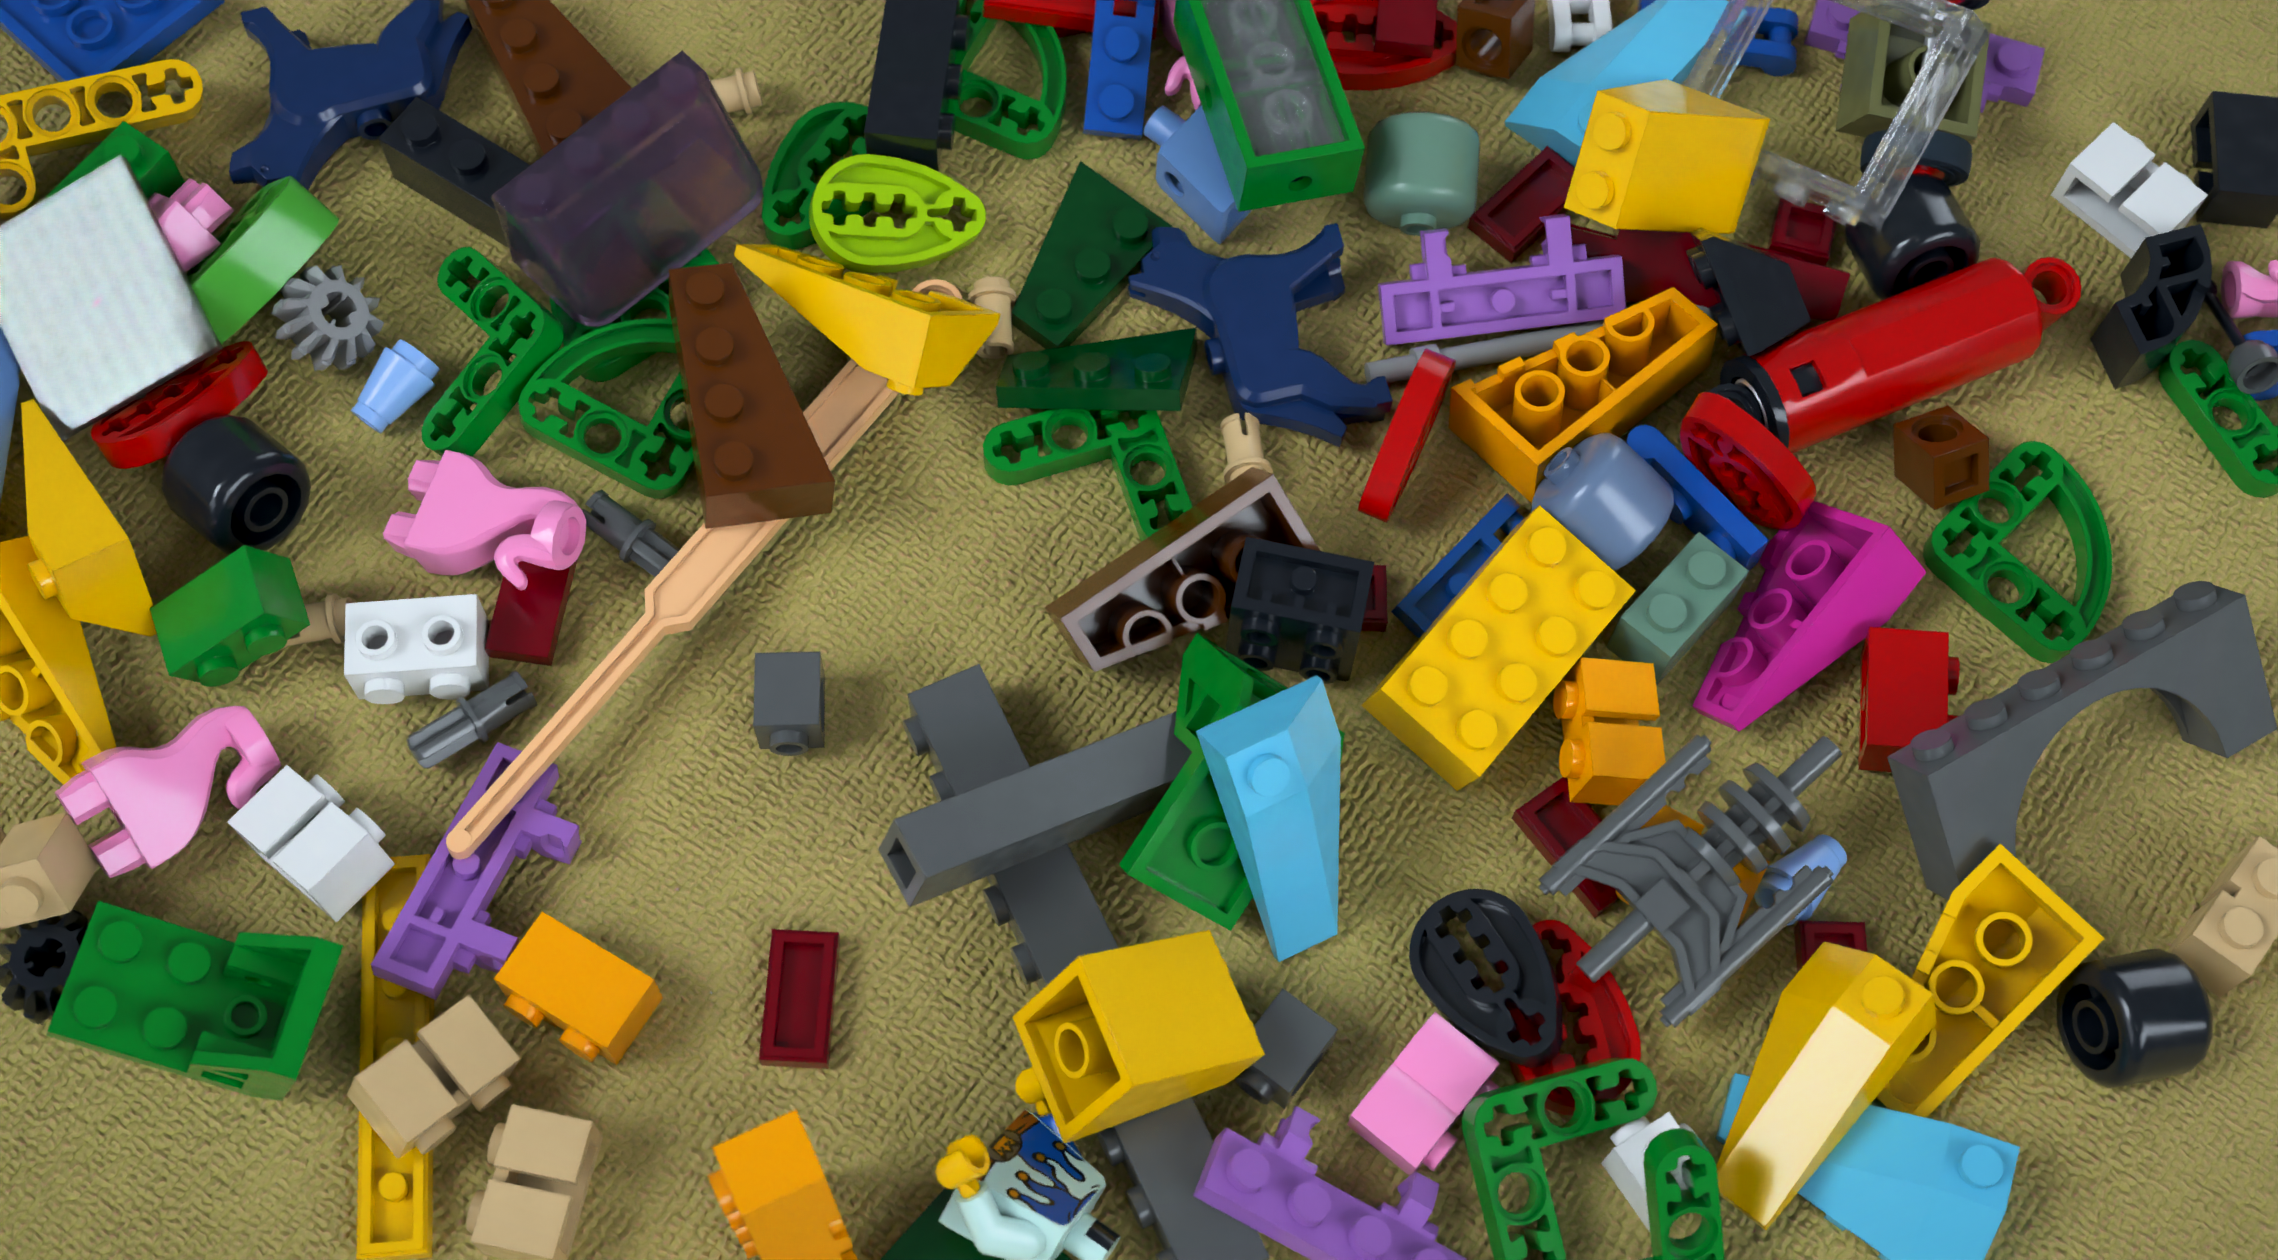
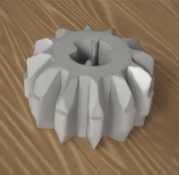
M316 265L306 268L300 274V279L291 278L288 280L280 292L284 299H281L273 306L271 314L286 323L276 331L275 339H292L296 344L292 349L291 360H300L308 353L311 355L314 371H323L331 363L338 370H345L356 363L357 357L364 358L374 350L376 343L372 337L381 332L385 322L370 314L379 306L380 298L364 297L360 292L364 286L365 277H356L348 283L345 280L342 265L332 266L325 273ZM326 314L331 317L332 320L330 322H327L324 318Z

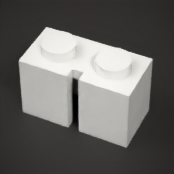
M2114 122L2069 164L2051 194L2052 197L2130 258L2133 257L2146 237L2185 228L2208 195L2193 184L2189 177L2176 171L2166 162L2160 167L2153 163L2152 159L2156 154L2149 150L2140 139L2130 135Z
M286 765L227 822L257 855L337 923L395 865L378 844L386 834L359 808H356L349 816L339 807L345 803V800L319 775L316 774L307 782Z

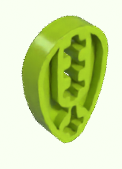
M874 154L849 156L832 165L820 178L809 208L810 227L819 248L833 262L842 264L848 270L860 273L898 272L920 268L946 259L974 242L986 221L985 207L980 198L951 177L918 163ZM832 199L842 200L843 209L846 211H857L862 201L872 202L873 211L877 213L888 212L892 203L897 202L901 203L903 213L911 214L913 218H908L901 229L895 228L893 219L888 216L877 217L873 227L864 226L863 217L854 214L848 215L843 225H835L833 216L829 213H823L822 210L829 209ZM955 205L960 207L962 216L971 218L972 221L967 222L962 231L958 232L953 230L952 221L937 217L947 215L951 207Z

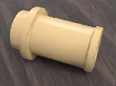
M740 67L735 68L736 75L692 85L691 83L685 84L686 97L693 121L698 122L700 119L744 109L747 115L753 114V107L763 105L755 71L743 73Z
M981 278L974 283V290L968 295L969 302L1000 313L998 326L976 354L988 359L1004 358V354L1012 355L1014 352L1011 306L1016 303V292L1010 288V282L1005 278Z
M1239 413L1227 416L1220 424L1228 465L1223 471L1226 483H1229L1251 467L1273 474L1271 463L1264 459L1259 432V420L1250 413H1245L1244 416L1246 429H1241Z
M337 593L327 594L323 602L305 604L310 625L289 638L283 648L326 639H333L336 644L345 643L346 603H353L350 597L340 598Z

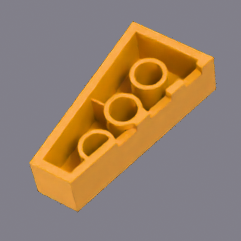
M1672 287L1604 318L1603 326L1580 336L1572 332L1553 341V348L1525 361L1519 356L1499 365L1497 373L1476 383L1472 379H1468L1451 387L1449 429L1532 503L1539 483L1545 478L1544 470L1546 466L1561 450L1567 447L1573 448L1584 439L1600 433H1611L1617 437L1622 436L1710 366L1718 324L1676 288Z
M796 1109L712 1147L721 1169L708 1174V1178L723 1214L727 1217L748 1259L759 1255L761 1260H858L827 1179Z

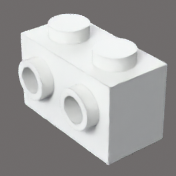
M477 594L346 603L344 676L358 699H365L375 704H394L402 701L404 696L431 694L439 699L453 700L468 696L470 691L488 689L489 657L486 653L485 645L489 633V619Z

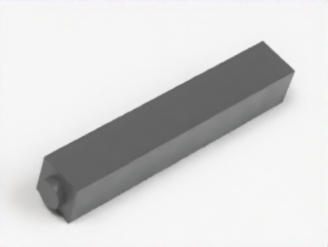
M1176 712L894 819L878 850L908 906L912 907L1154 810L1192 753L1174 735Z

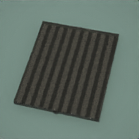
M122 155L115 157L51 196L39 199L37 204L0 225V327L42 412L62 441L69 439L130 402L143 399L149 391L223 349L126 157Z

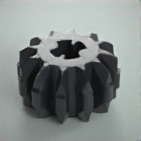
M71 910L70 913L65 914L62 918L58 915L39 920L35 928H32L28 923L17 925L16 933L21 936L15 944H0V955L8 961L0 966V986L6 988L1 995L3 997L2 1001L13 1011L23 1010L24 1017L34 1024L42 1025L50 1016L53 1017L88 928V919L81 912Z

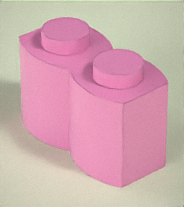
M1434 1012L1350 1115L1347 1125L1409 1176L1416 1172L1422 1164L1431 1171H1434L1458 1141L1449 1130L1464 1113L1465 1107L1474 1097L1500 1088L1490 1080L1500 1063Z

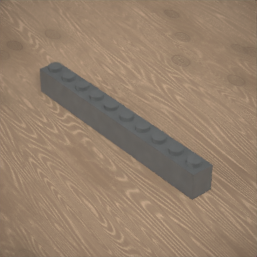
M980 664L908 694L911 717L902 721L915 754L921 756L928 753L937 773L929 776V781L938 802L1030 767ZM1068 844L987 876L991 886L983 889L985 901L996 924L1001 926L1009 923L1018 942V945L1010 948L1011 955L1026 985L1036 981L1040 990H1042L1077 957L1118 948ZM1192 1097L1096 1133L1111 1166L1123 1163L1134 1187L1126 1190L1125 1194L1141 1229H1145L1152 1225L1164 1250L1155 1254L1156 1260H1269L1270 1256L1257 1230L1193 1196L1214 1141Z

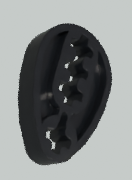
M1467 889L1454 892L1430 906L1416 924L1409 946V959L1413 975L1429 1000L1450 1024L1475 1044L1493 1055L1530 1068L1543 1066L1553 1060L1562 1046L1563 1007L1557 977L1547 951L1523 910L1508 897L1485 889ZM1457 917L1460 922L1466 923V930L1480 949L1484 948V956L1497 974H1502L1501 978L1505 986L1500 991L1494 993L1488 986L1483 987L1485 982L1473 962L1470 960L1466 961L1467 955L1456 937L1452 934L1449 935V928L1446 924L1451 919ZM1517 1008L1520 1010L1525 1019L1529 1020L1533 1026L1541 1025L1538 1028V1032L1542 1039L1537 1044L1530 1046L1526 1040H1518L1521 1034L1517 1028V1023L1511 1016L1510 1012L1512 1009Z

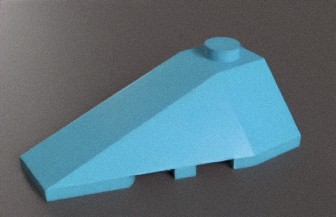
M1727 0L1654 1L1541 76L1506 119L1505 127L1541 151L1547 146L1575 167L1597 91L1664 79L1682 85L1737 15L1739 8Z
M1316 675L1196 731L1272 953L1278 962L1338 934L1341 736L1323 681Z
M1737 1073L1732 1076L1716 1135V1140L1725 1145L1750 1076ZM1869 1105L1799 1190L1798 1194L1826 1213L1824 1218L1840 1230L1848 1229L1880 1253L1878 1257L1882 1260H1984L2006 1212L2020 1147L1954 1124Z

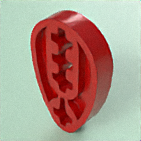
M1310 0L1319 26L1325 30L1327 37L1325 42L1345 91H1375L1403 87L1425 81L1450 69L1456 63L1457 22L1438 9L1434 38H1439L1441 49L1433 48L1432 57L1425 58L1374 52L1371 33H1375L1378 0ZM1343 31L1354 32L1355 42L1344 41Z
M249 341L236 342L214 350L204 357L199 356L194 359V363L187 367L185 364L177 366L178 372L168 377L167 373L158 376L160 383L153 387L150 386L149 382L140 386L143 391L141 394L133 397L131 392L123 397L125 403L117 408L115 404L111 405L107 409L108 413L99 417L91 429V437L107 462L114 468L128 469L162 459L170 454L172 447L188 430L204 420L228 415L254 391L268 374V369L253 344Z
M1427 348L1422 353L1408 381L1373 465L1358 506L1359 512L1386 523L1389 521L1435 423L1449 387L1456 360Z
M1711 392L1698 394L1682 419L1680 440L1685 457L1750 522L1780 530L1792 529L1798 526L1816 497V486L1808 472L1775 435L1731 400Z
M1543 920L1533 924L1532 926L1541 942L1542 939H1548L1552 949H1563L1564 954L1561 955L1556 964V977L1561 1002H1565L1569 1012H1580L1582 1016L1573 1027V1036L1576 1043H1588L1590 1050L1582 1058L1581 1065L1617 1057L1640 1061L1641 1041L1629 1004L1610 970L1593 983L1576 965V962L1592 949L1591 946L1563 922ZM1517 1008L1512 1009L1510 1012L1511 1016L1517 1023V1028L1521 1034L1518 1040L1524 1039L1530 1046L1537 1044L1542 1039L1538 1032V1028L1541 1025L1533 1026L1529 1020L1525 1019L1520 1010ZM1564 1023L1562 1027V1044L1567 1038ZM1559 1052L1553 1060L1540 1067L1530 1068L1509 1061L1517 1083L1576 1067L1571 1054H1560ZM1619 1076V1084L1604 1090H1591L1595 1101L1603 1098L1617 1100L1632 1082V1079L1620 1078ZM1562 1086L1557 1087L1548 1094L1545 1101V1109L1562 1115L1573 1116L1575 1101L1572 1094Z

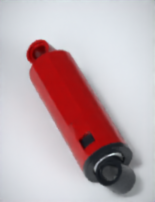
M1992 257L1782 339L1750 357L1744 354L1726 361L1720 372V385H1717L1708 392L1731 400L1758 420L1791 453H1794L2031 358L2041 344L2042 332L2076 306L2081 297L2082 286L2080 279L2071 265L2058 258L2046 257L2037 259L2021 272L2011 262ZM2033 288L2041 292L2046 300V304L2037 299Z

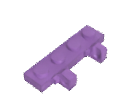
M1816 0L1804 45L1835 53L1834 57L1845 60L1850 18L1877 1ZM1990 33L1980 113H1983L1987 100L1998 102L2000 99L2027 107L2035 94L2045 48Z
M1558 214L1540 217V221L1545 225L1546 239L1541 243L1543 254L1529 256L1530 265L1466 272L1465 264L1452 265L1451 258L1448 256L1446 249V237L1449 234L1446 228L1420 231L1423 263L1409 264L1410 279L1378 283L1383 343L1387 346L1604 320V318L1626 309L1622 256L1616 254L1587 258L1585 244L1572 245L1570 216Z
M497 742L373 959L371 968L374 976L437 1000L453 969L469 974L475 963L480 968L495 973L500 971L520 941L518 937L490 927L491 916L485 911L515 856L526 859L532 848L541 856L570 865L582 842L579 835V825L556 817L555 815L558 812L557 806L546 801L559 778L558 766L552 763L471 856L462 860L455 859L448 851L446 845L447 835L522 752Z
M1298 1106L1294 1107L1292 1114L1288 1118L1280 1120L1274 1137L1264 1132L1259 1137L1257 1143L1226 1127L1214 1140L1193 1194L1199 1200L1310 1260H1467V1258L1435 1242L1439 1227L1427 1220L1434 1209L1440 1184L1424 1175L1414 1172L1398 1185L1397 1189L1401 1199L1396 1207H1392L1384 1202L1376 1209L1316 1177L1315 1173L1318 1166L1304 1158L1313 1145L1309 1132L1320 1122V1118Z

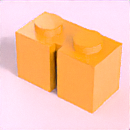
M1580 657L1564 679L1556 685L1553 695V710L1556 718L1562 721L1564 740L1559 754L1560 773L1564 778L1568 779L1570 802L1619 806L1666 763L1662 728L1639 726L1638 721H1656L1660 716L1654 663Z
M543 911L494 977V980L507 998L503 1004L507 1011L534 1028H537L541 1021L544 1020L555 1028L559 1027L564 1030L559 1041L573 1053L589 1062H593L599 1054L617 1065L663 999L652 977Z

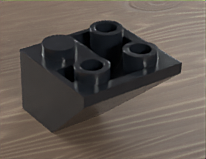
M1704 228L1690 232L1696 247L1686 250V255L1699 285L1702 284L1705 290L1713 288L1718 303L1708 308L1712 319L1718 324L1717 331L1720 338L1725 340L1728 347L1736 344L1750 357L1811 321L1788 263L1780 258Z

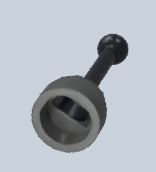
M2211 280L2210 289L2205 294L2203 302L2207 304L2235 347L2229 356L2227 364L2231 378L2238 389L2246 394H2257L2270 389L2278 383L2277 351L2270 344L2261 340H2245L2217 298L2218 288L2216 283Z

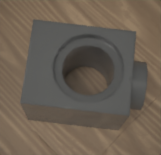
M820 652L755 653L753 726L760 749H769L772 753L783 756H796L808 752L809 748L825 747V673Z
M1282 989L1254 1025L1265 1055L1239 1074L1235 1081L1244 1092L1256 1101L1268 1104L1270 1100H1273L1285 1109L1332 1047L1338 1029L1285 989Z

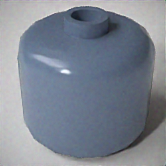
M1600 433L1584 439L1573 448L1567 447L1561 450L1551 459L1544 470L1545 478L1539 483L1532 499L1531 511L1540 505L1612 570L1616 571L1629 564L1656 539L1668 522L1674 506V494L1670 484L1624 440L1611 433Z

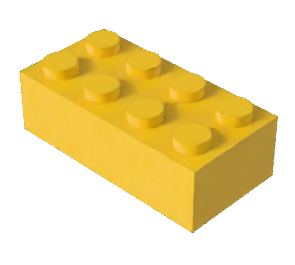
M1539 505L1515 526L1361 706L1458 791L1478 779L1636 590Z

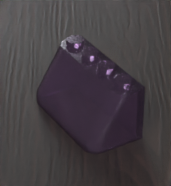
M681 51L497 190L491 197L513 262L572 319L585 326L597 327L616 320L669 278V269L683 267L754 211L762 200L763 185L760 170L708 75L685 52Z

